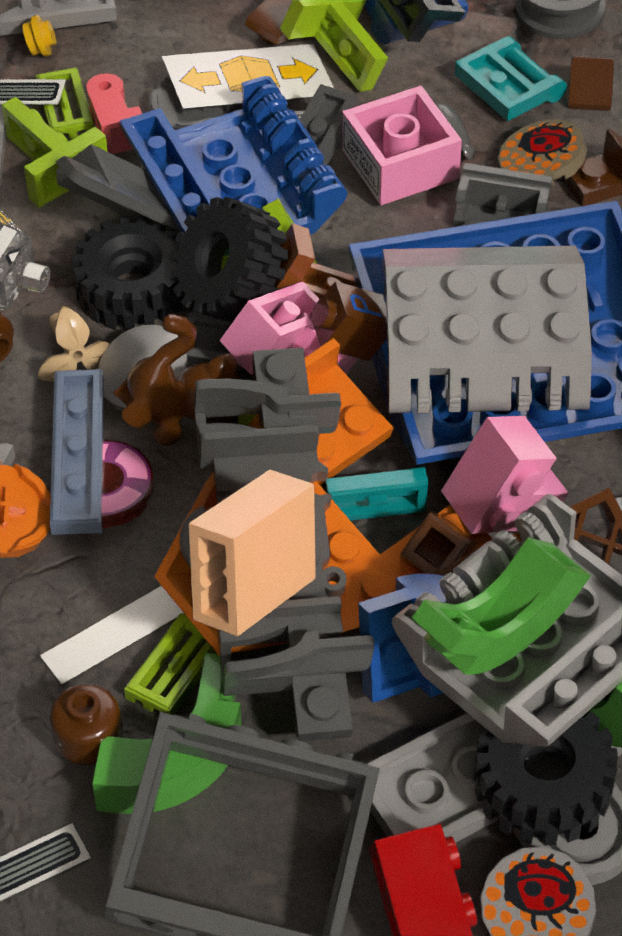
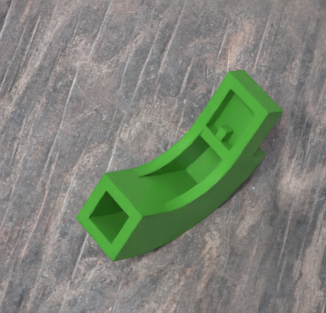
M527 538L502 574L482 593L460 604L423 600L412 616V619L427 632L424 636L425 641L436 651L444 655L465 675L480 674L506 663L525 650L531 643L535 642L563 614L591 575L553 543Z
M205 653L198 698L192 713L202 717L206 722L205 724L225 729L231 725L242 726L241 702H235L236 695L224 696L220 655ZM108 736L101 741L92 782L97 811L132 814L153 738L129 739ZM170 751L154 812L177 806L200 794L223 773L228 765Z

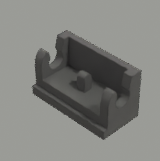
M464 163L455 202L458 204L453 219V227L463 226L468 218L495 221L548 212L553 177Z

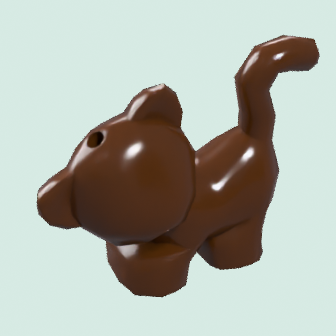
M168 314L163 318V329L177 334L178 337L161 346L153 356L139 360L129 372L126 380L112 393L127 406L122 411V417L129 425L141 429L152 419L159 426L154 430L153 437L161 445L172 446L181 439L182 428L178 421L184 417L195 421V382L203 379L240 380L236 372L237 360L229 353L222 354L212 359L209 363L187 367L176 379L171 364L194 348L197 327L186 317ZM238 415L206 418V423H232L238 420Z

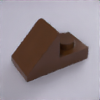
M610 129L606 131L603 154L585 159L583 165L570 178L565 180L564 175L562 177L581 206H587L622 195V136Z

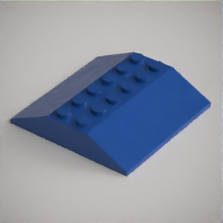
M618 201L349 244V255L356 287L382 294L385 303L383 249L576 246L585 263L592 348L589 410H567L565 400L566 376H562L561 409L548 410L545 401L547 373H531L530 388L532 390V402L529 406V411L517 410L516 377H512L510 411L467 412L466 378H461V411L449 412L446 405L448 375H430L432 403L429 407V413H418L417 379H411L410 413H389L416 465L462 457L487 417L525 416L544 442L622 429V210ZM387 338L374 354L372 360L388 408L387 380L389 363Z

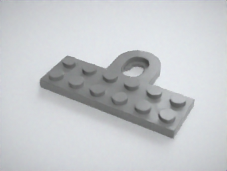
M465 713L367 763L370 766L380 768L370 812L387 837L441 823L444 836H452L456 843L500 819L498 815L490 821L483 813L484 800L478 802L475 794L476 781H474L477 745L481 732L485 733L486 728L471 715ZM611 746V748H617L618 756L622 754V747ZM537 754L526 758L524 761V769L532 776L543 780L562 778L568 771L566 764L552 755ZM614 784L609 808L605 816L599 815L598 831L592 838L586 840L577 839L568 843L565 834L562 833L558 834L556 845H544V835L534 834L532 844L520 841L521 830L515 827L512 830L524 848L547 847L566 853L584 869L592 885L606 882L622 872V792L616 784Z

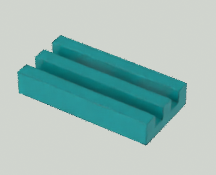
M425 467L328 478L326 480V493L332 495L331 499L350 521L426 511L428 478Z

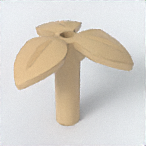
M62 306L59 313H55L49 318L48 323L56 336V342L64 349V353L50 356L41 364L38 378L47 382H54L55 371L76 370L77 362H82L87 370L98 369L100 359L110 345L108 342L99 340L85 347L84 345L90 334L86 322L78 313L66 306Z

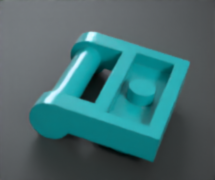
M506 36L455 62L454 75L507 121L546 101L549 103L557 102L564 96L567 90V83L558 75L548 74L521 51V45L511 36Z

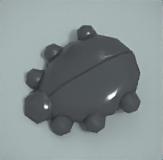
M437 103L438 109L461 138V150L470 161L473 158L475 149L470 145L471 138L463 121L450 105Z

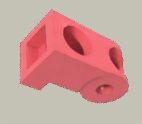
M108 73L93 76L87 82L86 89L94 127H97L106 135L109 153L115 154L133 150L120 128V120L142 114L140 107L127 108L123 81L120 77Z

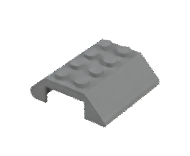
M576 246L383 249L384 296H386L389 363L387 380L389 413H410L411 379H417V412L429 413V407L432 403L430 375H448L446 405L449 412L461 411V378H466L467 412L510 411L512 377H516L517 410L529 411V406L532 402V390L530 388L531 373H547L545 401L548 410L561 409L562 376H566L565 400L567 410H589L592 348L585 263Z
M551 494L544 495L529 508L528 512H523L515 519L514 523L516 524L517 532L520 533L523 542L527 538H533L553 543L589 573L591 577L563 614L525 650L492 670L480 674L465 675L444 655L436 651L425 641L424 636L427 632L412 619V616L423 600L440 602L435 595L433 596L427 592L423 593L415 599L416 602L414 604H409L392 618V626L422 675L503 743L548 747L622 682V575L574 539L576 512ZM504 530L500 531L492 537L491 541L486 542L456 566L453 574L450 572L439 580V588L445 595L448 604H460L471 600L487 589L502 574L521 548L520 542L517 541L512 533L510 534Z

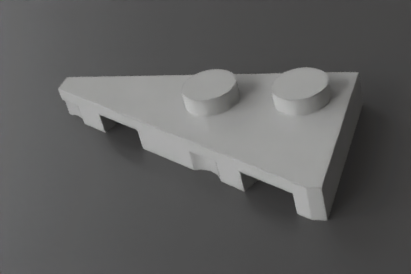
M18 0L17 7L0 14V36L23 33V23L31 21V16L37 14L43 22L49 20L53 30L116 21L114 0Z

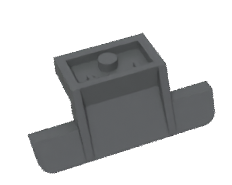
M92 144L72 159L63 156L56 161L59 165L57 169V185L123 215H128L135 211L182 232L146 170Z

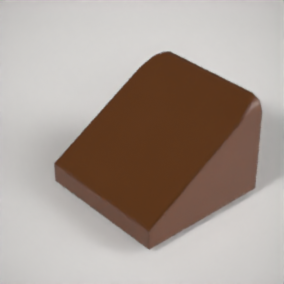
M575 56L571 59L568 108L611 111L614 74L613 59Z
M430 512L400 554L426 574H431L469 555L477 545V542L441 515Z

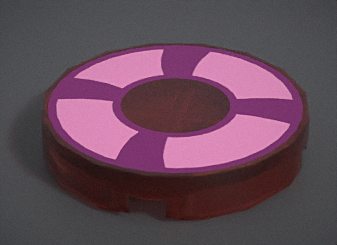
M103 440L102 528L123 525L139 516L147 507V501L153 495L155 487L151 464L139 449L125 442Z

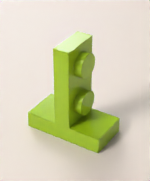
M293 0L280 27L288 39L314 36L359 92L372 90L388 57L357 21L367 0Z
M17 97L1 104L6 136L33 160V162L24 166L28 198L38 208L69 191L57 185V169L59 168V165L56 163L57 160L63 156L72 159L91 144L108 152L106 135L97 127L68 141L61 132H55L35 109H29Z

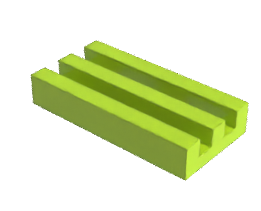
M77 68L36 75V79L70 80L81 118L73 119L64 87L59 100L64 121L57 122L53 104H42L47 124L51 129L62 134L68 133L69 139H73L78 136L77 131L85 130L86 132L94 128Z
M179 614L124 688L125 699L133 703L136 700L141 701L143 708L150 712L157 709L162 713L173 715L179 710L201 679L205 653L217 654L206 641L166 698L164 697L205 640L186 615ZM186 632H192L191 637L180 652H177L168 664V668L152 690L147 689V685Z

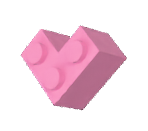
M303 281L252 299L246 303L222 336L220 342L234 356L237 364L245 368L250 375L254 374L252 364L253 351L303 348L304 357L321 347L310 316L315 304L320 299ZM339 353L337 365L347 374L358 358Z
M525 416L487 417L441 490L471 534L499 533L502 530L505 532L518 531L515 527V519L523 512H528L529 508L544 495L551 494L563 502L569 494L550 469L557 458Z

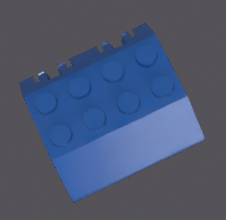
M261 76L242 82L243 109L177 130L173 129L161 108L120 120V128L182 233H185L188 228L183 223L188 215L198 216L196 207L202 203L210 205V199L215 197L222 199L229 197L262 210V207L279 198L293 222L309 228L311 235L317 232L347 198L346 188L335 175L336 173L332 167L326 166L323 163V160H325L324 155L317 148L316 143L298 119L296 113L286 107L288 105L286 98L281 94L280 89L269 76ZM229 248L227 249L224 256L229 254Z

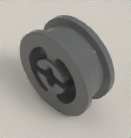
M516 0L515 12L522 25L535 34L554 39H570L591 32L601 23L605 14V0Z

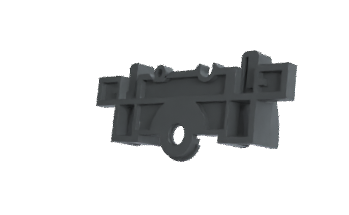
M303 348L253 351L254 381L203 379L195 382L194 413L200 469L213 468L217 504L268 470H273L309 483L327 480L328 468L319 462L317 457L319 434L336 431L341 399L339 393L309 395ZM259 414L260 429L229 423L207 424L206 418ZM314 493L316 579L238 637L217 629L224 696L291 690L297 740L300 741L352 736L353 725L346 672L367 670L371 665L374 651V639L370 635L319 639V637L338 636L339 632H343L340 596L345 591L347 581L345 572L339 567L331 566L324 569L330 560L325 512L331 504L332 495L330 493L324 495ZM203 506L197 508L187 517L181 528L180 549L184 560L190 568L189 523L211 508L206 510ZM329 581H334V582H336L337 584L332 585V584H330V583H328V582H329ZM277 642L286 643V650L279 653L232 662L231 647Z

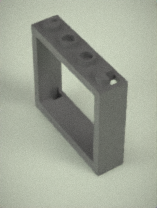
M160 712L105 906V922L160 936H312L132 889L170 751H175L353 797L321 936H341L380 768L352 760L354 754L339 753L334 757L315 752L311 745L300 740L284 739L279 743L260 738L258 732L245 726L231 725L225 729L205 724L206 722L202 717L190 713L189 718Z

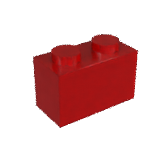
M441 823L378 839L370 845L368 851L392 936H473L471 927L477 925L474 904L468 892H460L455 871L461 869L458 848L452 836H444Z

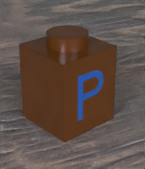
M335 281L323 298L317 301L310 314L320 346L334 338L340 344V354L370 361L388 338L386 303L383 295Z

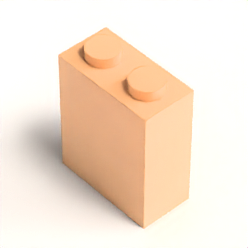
M268 470L189 523L193 620L238 637L316 579L313 483Z

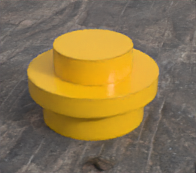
M38 14L31 16V21L22 25L27 46L33 56L41 53L44 57L52 54L51 46L56 45L53 27L49 20L43 22Z

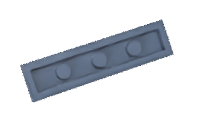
M103 369L55 371L50 504L51 535L102 533Z

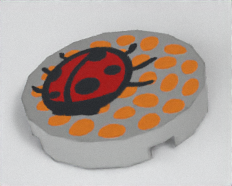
M547 847L522 848L502 858L487 876L481 895L482 918L491 936H590L596 917L594 888L584 869L566 853Z

